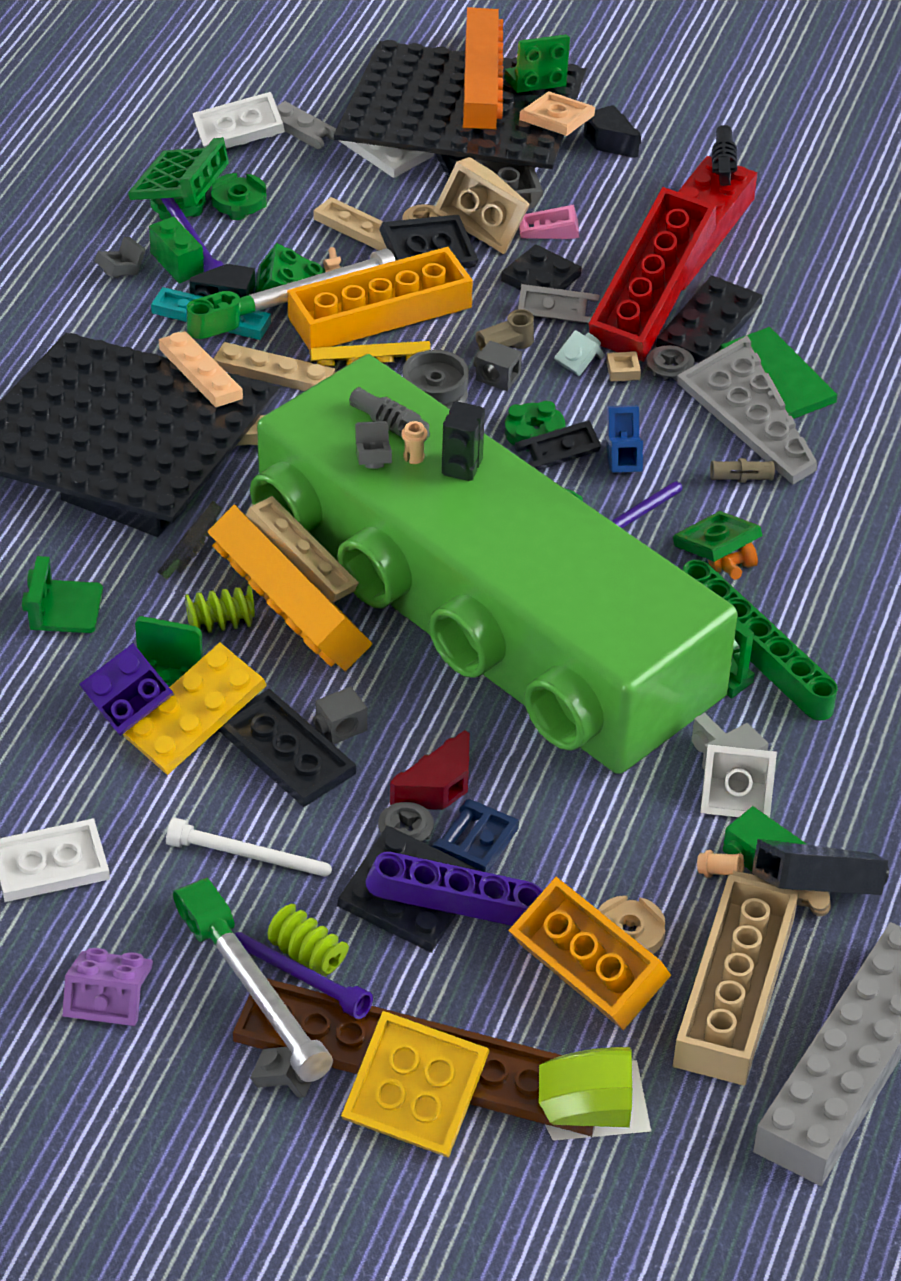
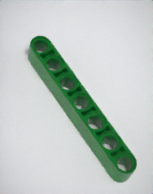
M691 560L685 563L683 571L732 604L737 611V621L754 632L750 662L807 716L814 720L829 719L833 715L838 691L836 682L708 563L701 560ZM735 635V641L738 645H741V638Z

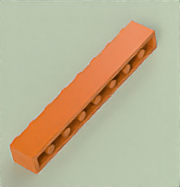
M467 7L463 128L496 129L497 119H502L503 19H499V9Z

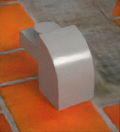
M706 713L694 718L692 742L699 752L704 753L703 769H705L708 744L768 751L769 743L748 723L725 733Z

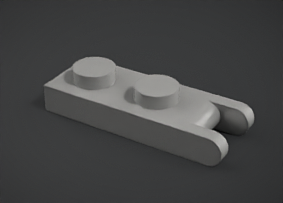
M286 101L277 105L285 132L316 149L324 147L322 139L324 136L334 140L336 128Z
M522 284L518 309L528 310L534 317L589 324L592 317L585 316L587 300L599 301L600 295Z

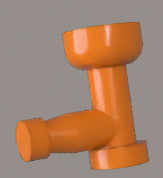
M751 542L739 548L737 552L730 553L715 562L708 560V564L718 573H721L723 570L732 579L736 580L742 576V570L736 565L742 564L746 568L757 566L758 556Z

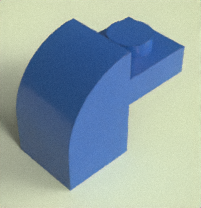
M638 405L607 406L606 450L609 469L612 472L643 471V440L639 437Z

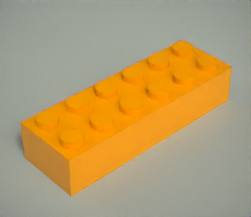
M445 247L287 290L288 318L309 350L311 348L332 347L472 308L473 280L450 248Z
M235 504L207 531L216 541L212 547L222 557L227 558L234 570L245 578L248 584L261 597L263 596L266 603L279 616L281 615L285 620L284 622L297 635H300L304 639L303 642L330 667L336 663L346 672L373 645L358 627Z

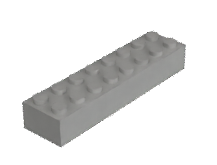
M892 922L888 924L757 1126L754 1153L819 1186H822L901 1059L900 926Z

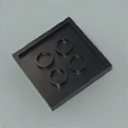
M387 825L339 896L337 907L432 953L456 914L374 896L366 887V878L376 857L383 852H394L468 869L481 870Z

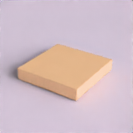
M548 91L522 109L519 120L567 136L594 116L595 107Z

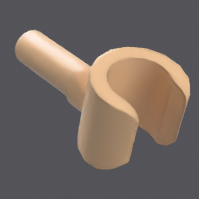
M330 247L328 250L330 259L323 261L325 272L340 268L341 257H337L334 247Z

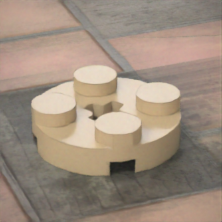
M617 896L607 900L598 908L602 914L622 930H624V924L629 927L637 926L636 931H624L652 954L656 953L663 945L665 939V917L659 907L653 902L639 897V901L627 900L628 896Z

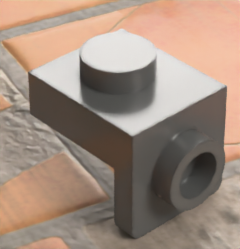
M124 237L119 251H98L94 262L104 269L105 274L111 277L119 278L120 275H138L145 254V248L131 237Z
M386 421L357 422L355 424L356 455L359 465L365 464L366 468L384 467V463H392L388 423Z
M288 1047L263 1049L250 1077L257 1088L288 1085L297 1098L306 1097L312 1083L301 1080L290 1063L292 1053Z

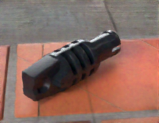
M721 125L716 129V142L712 146V173L719 175L720 186L731 185V174L737 172V146L733 142L732 128L728 125Z

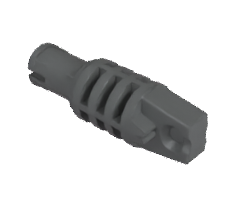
M357 387L351 393L349 398L350 405L369 414L373 422L386 421L388 423V430L402 437L401 433L405 425L409 422L417 421L424 425L428 432L427 439L429 438V424L422 420L421 416L416 412L392 401L388 397H376L360 387Z

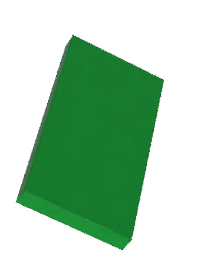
M771 327L746 335L751 341L754 353H757L760 357L761 366L765 373L769 374L783 399L788 415L792 416L793 419L837 402L838 394ZM743 337L721 344L720 351Z

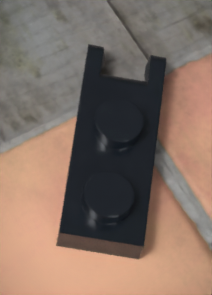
M590 420L522 440L514 445L517 452L529 450L533 462L528 464L537 470L599 452L602 447Z

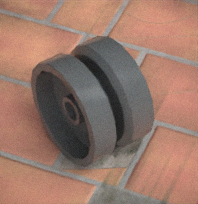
M426 350L418 352L407 359L403 365V377L448 409L451 408L453 402L459 401L468 404L469 373L468 366L462 358L444 350Z

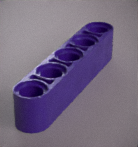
M394 852L380 853L376 857L366 878L367 889L379 898L511 926L543 892L538 885L529 881Z

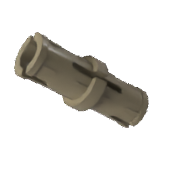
M739 458L738 461H711L710 463L711 480H737L738 483H746L747 480L773 481L775 466L773 461H747L746 458Z

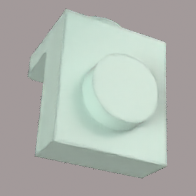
M575 330L555 355L554 359L566 369L580 376L595 356L602 360L605 354L599 347L601 342L590 333L584 336Z

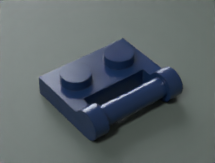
M467 799L460 806V814L444 836L433 843L432 847L482 872L488 873L518 831L519 820L479 802ZM478 820L460 846L456 845V841L470 822Z

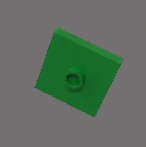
M718 511L676 533L672 537L675 547L715 562L763 535L761 526Z

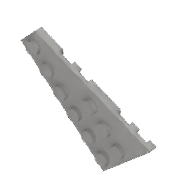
M748 336L741 338L677 375V384L766 462L773 461L775 470L792 485L817 471L816 459L805 439L800 437L794 419L788 415L783 399L768 373H765L761 366V359L757 353H754Z

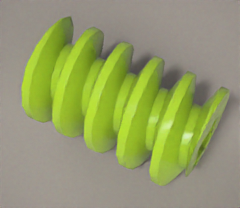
M250 585L247 587L246 595L243 594L240 587H235L233 597H231L227 589H222L220 599H218L215 591H209L207 601H205L201 592L196 593L194 602L191 601L188 594H185L189 625L201 628V624H204L208 632L211 633L215 622L218 623L222 631H225L227 621H231L234 629H238L240 619H244L247 627H251L253 617H255V608Z
M291 903L284 906L276 913L269 925L267 932L269 942L274 946H278L281 952L288 954L294 961L325 977L333 973L344 961L349 945L343 941L338 943V936L332 933L328 935V929L325 926L317 927V920L314 918L307 919L308 915L304 910L296 912V904Z

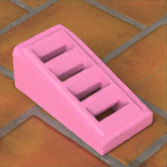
M574 205L525 214L519 226L521 238H579L578 219Z

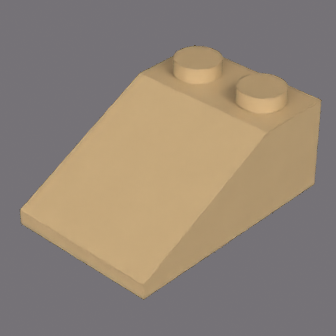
M468 157L456 162L433 212L440 216L459 215L466 232L505 254L530 204L492 170Z

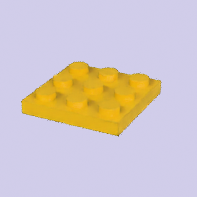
M382 1011L341 1117L346 1121L449 1158L488 1057L489 1049Z

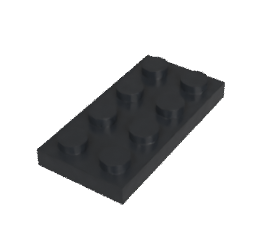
M711 275L657 337L656 347L668 345L681 347L693 356L694 362L700 363L719 352L721 344L732 340L762 304L763 295Z
M267 689L250 700L218 729L221 734L303 807L356 774V764L271 689Z

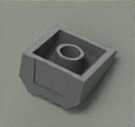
M475 159L478 163L492 170L530 204L528 209L534 208L543 196V190L534 167Z

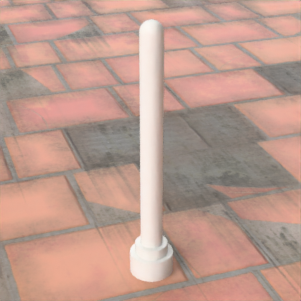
M173 817L167 830V845L181 848L182 845L189 846L192 843L323 877L329 876L332 872L331 865L326 862L194 830V826L188 825L187 820Z

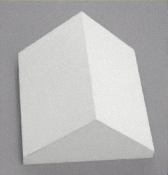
M708 744L700 813L740 817L749 808L754 806L770 817L777 752Z

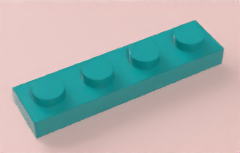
M162 287L151 304L152 314L187 322V304L202 296ZM256 311L240 316L239 327L228 332L261 340L271 324V313Z

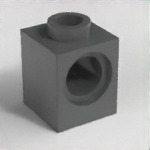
M489 341L484 349L479 350L475 355L473 365L476 367V380L508 392L521 375L522 351Z
M351 686L315 701L316 715L313 716L314 726L333 745L367 731L368 708Z

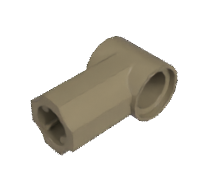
M517 309L509 313L507 321L476 332L479 350H483L489 341L507 347L512 346L517 349L530 347L534 343L533 314L525 309Z

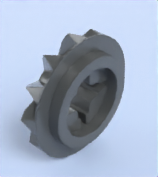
M660 346L653 349L647 356V370L653 372L654 377L662 376L664 381L668 378L677 381V375L694 366L693 356L687 350L677 346Z
M399 802L390 805L380 814L378 828L380 834H382L388 825L422 842L423 840H430L432 830L434 829V820L431 813L425 807L412 802ZM400 821L406 826H412V831L400 828Z

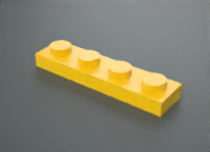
M430 341L311 348L309 355L310 362H317V364L332 367L335 366V361L347 360V365L365 354L372 355L382 363H393L394 357H406L407 361L414 354L431 349Z

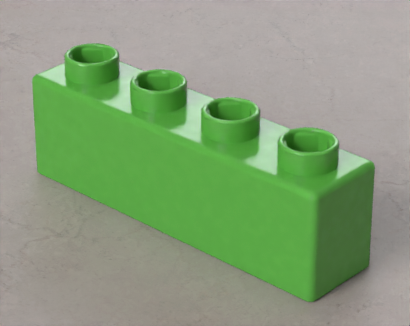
M365 354L263 416L258 421L259 474L251 481L250 495L252 504L255 505L273 496L359 582L353 593L362 602L373 608H385L390 605L431 636L436 650L455 672L464 677L477 678L483 674L523 704L539 733L556 747L570 751L582 748L612 772L622 774L727 695L737 623V611L732 604L485 433L483 459L479 468H477L474 479L466 481L444 476L442 474L443 423L450 409L372 355ZM360 387L376 397H388L392 401L416 412L421 416L422 420L429 424L430 436L424 442L425 457L423 462L419 464H410L409 460L406 462L404 460L405 441L402 437L388 430L389 444L392 450V463H384V467L366 468L365 464L359 465L356 455L355 424L357 422L373 421L369 414L350 405L349 398L354 389Z

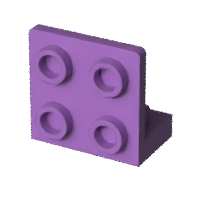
M89 948L86 951H82L65 975L62 1017L135 1026L139 1015L140 988L152 969L153 960L143 958L138 953L108 954L105 949Z

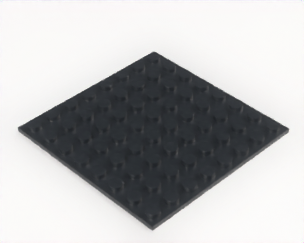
M394 40L379 41L334 133V140L457 157H470L472 159L553 170L565 135L519 120L520 111L548 91L577 100L587 68L568 64L566 86L517 93L504 79L505 69L514 68L517 65V57L513 59L503 57L502 119H497L496 129L463 128L465 50L459 52L449 50L446 47H424L418 43L407 45L399 44Z
M65 333L0 401V476L174 522L281 392V386L269 384L266 381L241 377L238 374L227 373L243 389V399L215 407L168 358L154 353L149 354L133 350L130 347L106 343L103 340L82 337L75 333Z

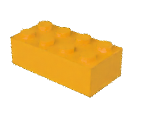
M557 876L508 930L524 949L623 1031L671 976L661 960Z

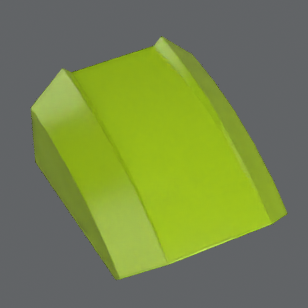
M609 1047L578 1051L556 1057L539 1065V1104L551 1124L630 1128L633 1091L631 1047Z

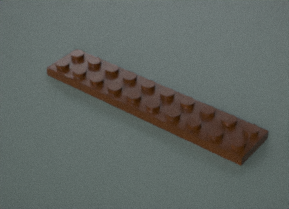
M266 978L310 1040H318L323 1043L333 1058L331 1068L358 1074L382 1011L489 1049L488 1057L470 1101L471 1105L593 1136L595 1126L551 1124L539 1104V1065L562 1055L371 1006L366 1016L356 1019L343 1011L338 1000L325 993ZM249 994L234 1028L233 1042L260 1049L287 1047Z

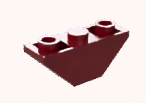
M464 730L454 738L447 739L441 747L431 754L424 755L405 772L398 773L390 781V805L399 802H412L426 809L444 810L468 793L470 733Z

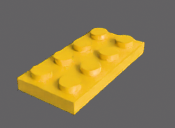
M220 642L169 687L174 693L173 696L123 735L168 775L267 686L264 678Z

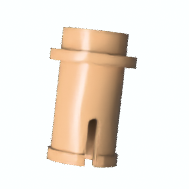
M417 421L407 423L401 433L405 441L404 460L406 462L409 460L410 464H419L423 462L425 457L424 441L427 439L428 432L424 425Z
M706 850L705 853L698 855L697 870L699 874H704L706 878H711L713 874L733 875V871H744V857L740 853L717 854L713 853L712 850Z

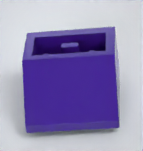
M134 643L79 684L90 701L120 736L174 695L173 691Z

